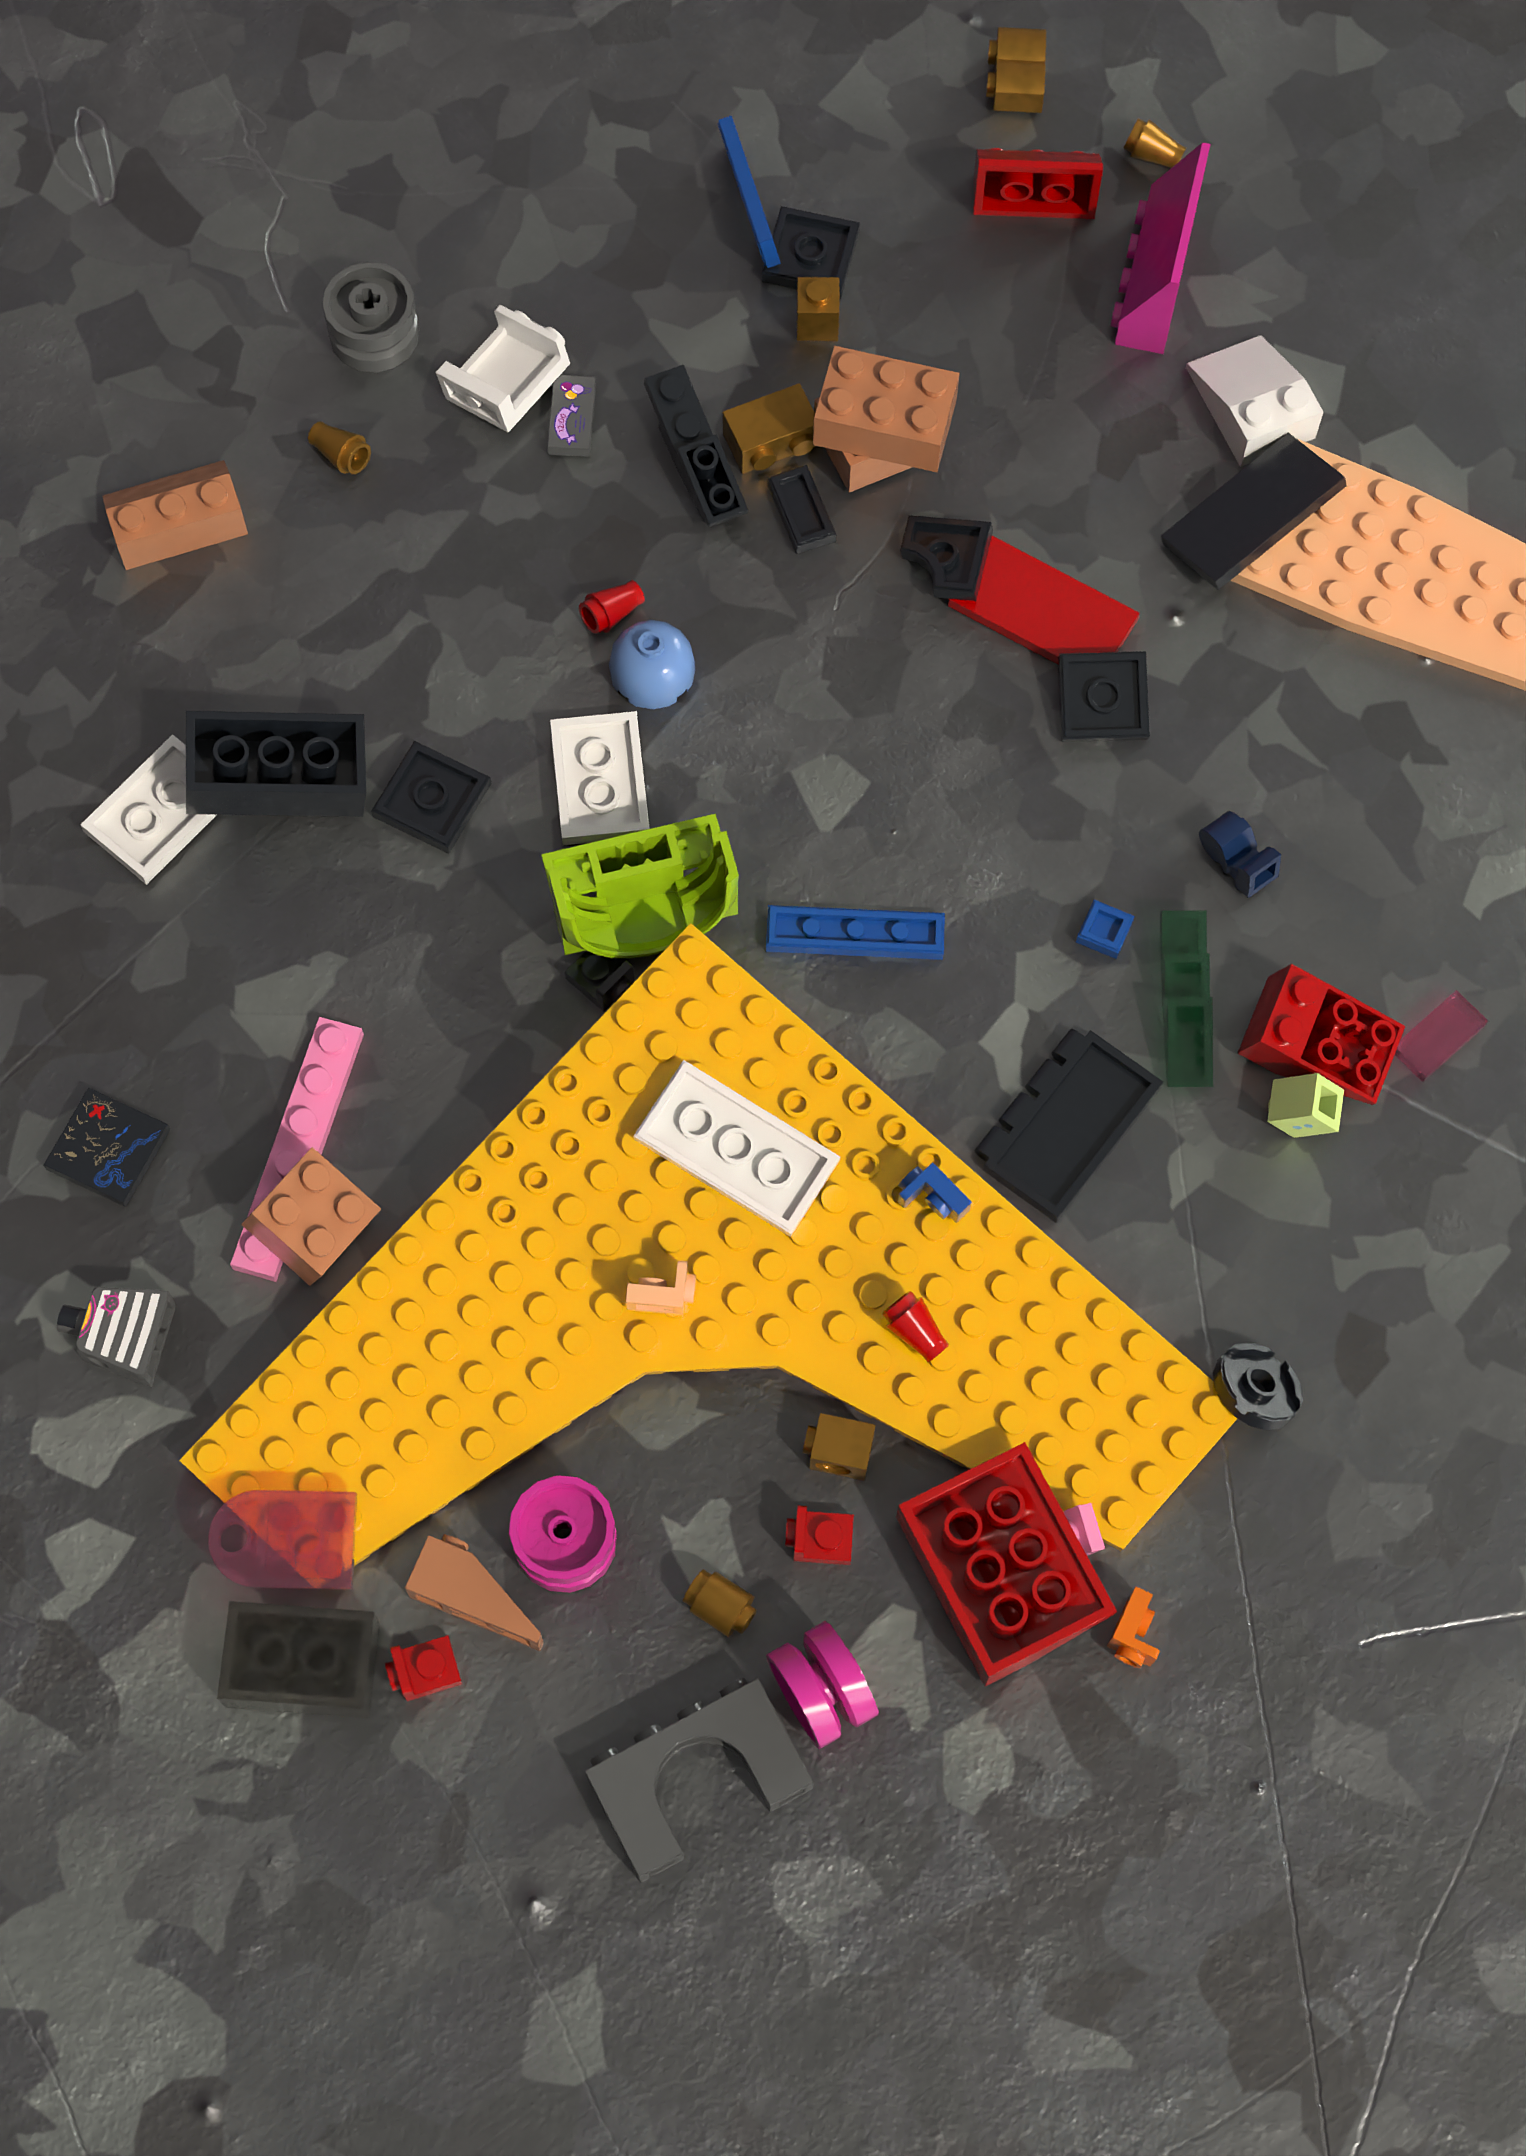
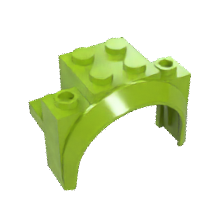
M716 813L541 854L565 955L585 950L609 958H638L662 953L690 923L705 934L716 926L722 918L738 914L739 874L727 831H720ZM697 868L690 874L684 876V870ZM591 892L594 893V897L582 895Z

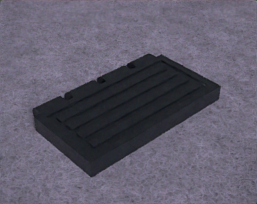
M1070 1029L1052 1051V1056L1063 1066L1061 1067L1051 1059H1046L1025 1085L1026 1090L1035 1096L1036 1100L1020 1092L998 1120L1010 1133L1008 1134L1001 1128L993 1126L974 1150L986 1162L983 1168L984 1172L1055 1223L1059 1221L1157 1095L1164 1081L1091 1030L1086 1036L1074 1029Z

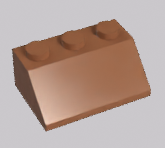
M224 460L102 496L125 570L248 534L242 510Z

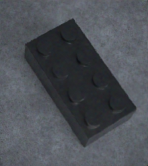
M186 711V814L363 817L366 799L364 714Z

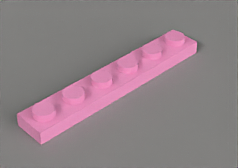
M319 1017L248 1216L311 1147L322 1154L364 1036L362 1028ZM243 1227L230 1265L235 1271L277 1282L283 1261Z

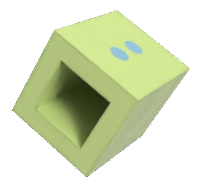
M1318 1073L1274 1079L1271 1098L1268 1103L1267 1122L1293 1138L1339 1132L1344 1089Z

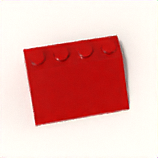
M1026 1442L898 1505L896 1519L985 1687L1027 1666L1117 1613L1114 1604Z

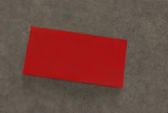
M993 535L977 600L949 599L948 607L1058 664L1059 654L1118 652L1137 623L1140 615L1136 610Z

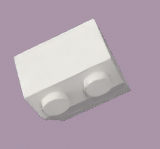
M1261 335L1187 363L1186 369L1240 467L1250 464L1288 432L1296 439L1304 442L1316 438L1323 415L1321 406L1305 378Z

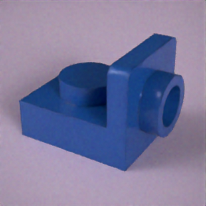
M933 1162L924 1171L919 1166L915 1167L898 1185L903 1190L898 1196V1203L903 1208H906L921 1192L925 1191L928 1194L925 1198L928 1206L942 1219L949 1215L955 1223L970 1211L972 1201Z

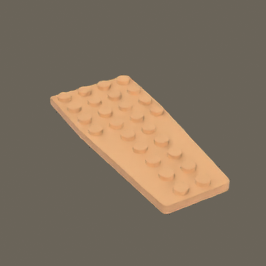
M1299 440L1345 476L1347 486L1230 581L1348 631L1526 691V543L1415 487Z

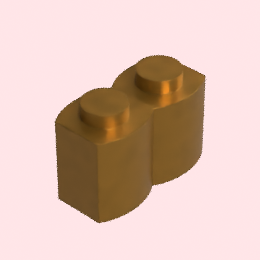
M998 27L997 40H989L988 65H995V72H988L986 97L994 98V111L1042 113L1045 88L1046 29Z

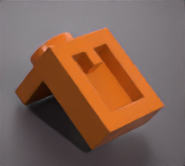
M1137 1586L1132 1590L1125 1603L1107 1647L1116 1651L1114 1656L1118 1660L1132 1667L1141 1668L1142 1664L1152 1666L1160 1650L1134 1638L1136 1634L1144 1638L1155 1614V1611L1148 1608L1153 1594Z

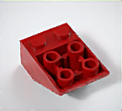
M1290 964L1268 976L1238 1054L1283 1077L1318 1073L1344 1089L1343 1096L1374 1105L1379 1097L1405 1026L1303 969Z

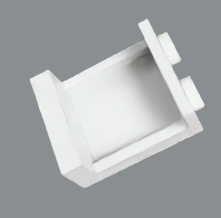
M499 305L494 310L498 322L496 330L461 368L445 361L436 371V375L444 396L448 401L509 432L570 365V361L564 346L565 340L558 331L552 327L544 328L538 325L521 311L516 310L513 312Z

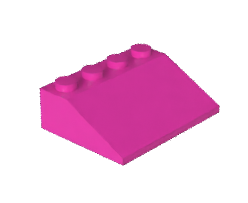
M1202 142L1151 184L1148 201L1139 200L1134 224L1142 227L1140 235L1131 234L1126 258L1133 259L1134 261L1132 269L1123 268L1118 292L1125 293L1126 295L1124 303H1115L1110 325L1111 327L1118 328L1115 345L1164 354L1211 144Z

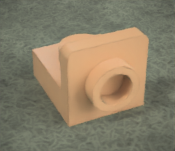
M678 1261L675 1288L666 1287L667 1281L658 1278H639L638 1284L628 1283L626 1296L627 1310L683 1315L684 1303L694 1302L696 1275L687 1274V1261Z

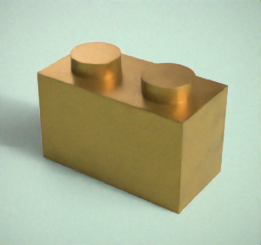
M800 383L723 411V435L742 474L752 470L760 471L767 469L776 461L792 455L802 456L816 447L813 445L815 412Z

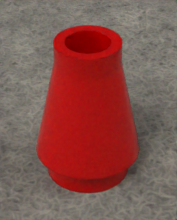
M631 580L619 586L587 594L585 601L579 604V613L584 624L592 633L597 634L601 631L608 633L633 609L644 603L645 597L638 583Z
M911 1290L882 1313V1316L888 1322L886 1327L921 1354L927 1362L933 1360L949 1346L922 1296L917 1299Z

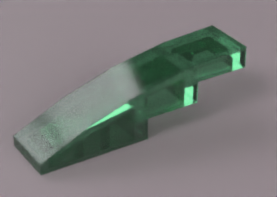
M1161 911V983L1167 1087H1213V997H1210V953H1207V911Z

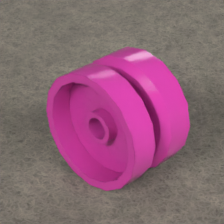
M554 1476L536 1482L521 1494L511 1512L509 1535L519 1567L533 1583L549 1591L571 1593L590 1587L607 1572L615 1557L617 1532L609 1502L596 1486L578 1477ZM569 1529L570 1535L567 1538H557L559 1537L558 1530Z
M826 1621L804 1633L803 1645L811 1665L801 1651L788 1642L766 1655L772 1674L788 1705L809 1739L818 1749L840 1738L841 1723L833 1705H835L842 1717L855 1727H859L876 1717L879 1713L858 1663L833 1627Z

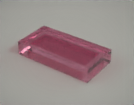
M1456 990L1400 1040L1395 1055L1424 1082L1487 1025L1488 1020Z

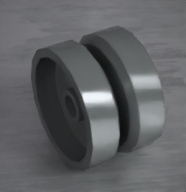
M373 262L351 265L334 275L325 288L322 306L332 349L344 364L358 371L375 373L394 369L406 361L418 344L420 332L415 299L410 282L400 271L386 264Z

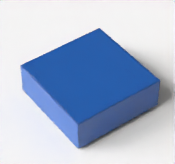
M1093 900L1078 933L1076 943L1117 959L1135 916Z

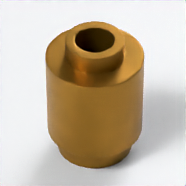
M704 1569L695 1577L683 1598V1602L691 1607L690 1612L727 1637L731 1636L735 1630L742 1634L757 1612V1609L751 1606L754 1600L753 1595L718 1572L711 1574Z

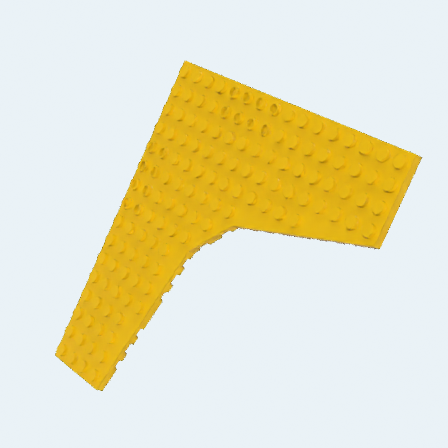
M690 923L179 1461L315 1589L319 1590L368 1558L374 1551L406 1533L409 1528L447 1506L450 1501L467 1490H471L532 1450L535 1445L570 1425L573 1420L588 1410L597 1407L611 1398L614 1393L629 1383L632 1384L648 1374L681 1371H729V1369L778 1368L968 1469H972L1026 1442L1062 1511L1077 1505L1091 1503L1103 1542L1119 1551H1122L1238 1418L1234 1417L1222 1404L1214 1388L1213 1380ZM683 1060L840 1156L837 1166L791 1237L634 1140V1134ZM933 1162L972 1201L970 1211L957 1223L949 1215L942 1219L926 1203L925 1198L928 1194L925 1191L921 1192L906 1208H903L898 1203V1196L903 1191L898 1186L899 1183L915 1167L919 1166L924 1171ZM678 1261H687V1274L696 1275L694 1302L684 1303L683 1315L627 1310L626 1296L628 1283L638 1284L639 1278H658L667 1281L666 1287L675 1288ZM910 1290L917 1299L922 1296L942 1336L949 1343V1346L930 1362H927L921 1354L886 1327L888 1324L887 1320L882 1316V1313Z

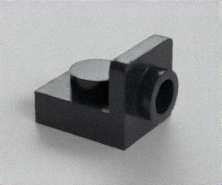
M585 951L565 971V979L603 1012L615 1003L635 982L634 968L628 961L621 964L615 958L596 955Z

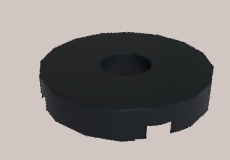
M1250 1342L1235 1344L1217 1360L1213 1370L1214 1388L1222 1404L1234 1417L1251 1427L1262 1430L1281 1429L1295 1417L1303 1402L1302 1387L1293 1368L1286 1361L1281 1364L1277 1359L1273 1358L1272 1356L1275 1352L1265 1346ZM1251 1379L1259 1382L1266 1392L1259 1390Z

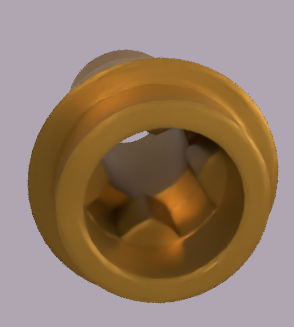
M1138 118L1123 149L1132 153L1130 157L1172 168L1181 160L1186 147L1177 143L1150 119L1148 122H1145Z
M321 421L315 423L309 431L308 442L315 446L341 473L358 474L368 464L371 448L363 436L329 426Z

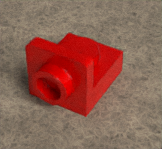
M797 1505V1519L787 1518L785 1547H795L794 1561L850 1565L854 1515L807 1511V1506Z
M448 1635L401 1649L400 1645L390 1648L393 1661L385 1663L389 1682L393 1691L402 1690L407 1701L462 1685Z

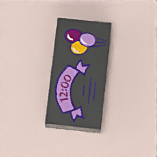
M560 375L553 382L548 455L590 457L596 377Z

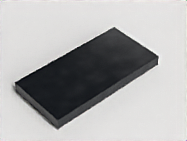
M1288 432L1161 535L1163 545L1214 588L1219 590L1347 486L1345 476Z

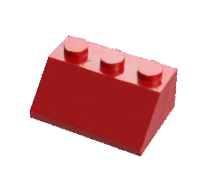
M1000 148L989 150L977 149L974 169L973 215L1095 219L1103 173L1102 159L1099 154L1084 153L1082 151L1068 153L1045 152L1042 150L1013 151Z

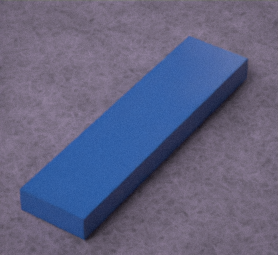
M732 115L718 120L719 123L717 124L764 266H767V268L781 264Z
M768 905L766 952L943 960L945 913Z

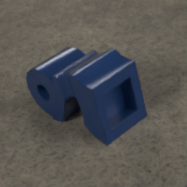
M1225 812L1199 831V839L1205 851L1214 861L1221 864L1225 874L1232 876L1237 890L1241 891L1247 898H1250L1279 877L1281 853L1272 847H1266L1261 852H1258L1251 826L1244 818H1240L1234 812Z

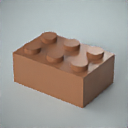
M834 346L814 416L813 445L938 473L957 401L960 373Z

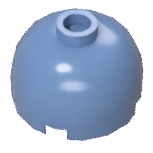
M647 620L637 622L621 632L613 643L609 670L613 687L617 692L619 690L623 696L627 697L629 703L636 707L657 709L677 702V697L682 695L686 689L688 692L693 684L695 660L690 642L681 630L667 622Z

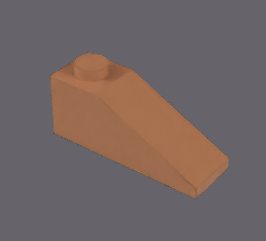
M445 1534L441 1540L428 1535L405 1586L409 1598L541 1651L544 1644L541 1633L478 1559L467 1551L469 1545L460 1539Z

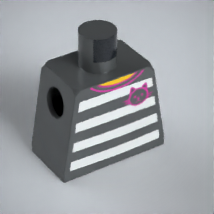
M97 1287L91 1293L87 1309L66 1304L62 1306L57 1320V1331L78 1336L76 1351L84 1361L152 1388L176 1303L168 1291Z

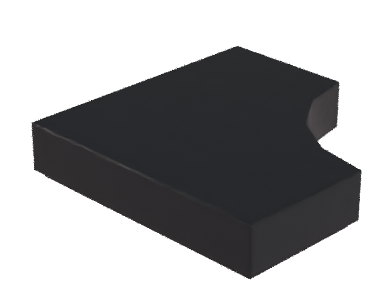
M909 515L900 548L902 559L917 562L929 571L933 579V592L936 598L976 601L993 533L992 523L987 521Z

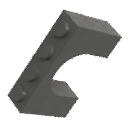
M745 1678L734 1681L720 1690L722 1698L707 1706H704L702 1701L691 1704L677 1713L679 1721L664 1729L659 1724L653 1725L634 1736L636 1744L621 1752H618L617 1748L613 1747L590 1760L593 1767L585 1771L587 1779L640 1883L684 1860L683 1852L656 1799V1786L660 1772L666 1762L681 1749L695 1744L707 1743L719 1745L733 1752L746 1766L770 1812L813 1789L814 1782L758 1678L750 1683H747Z

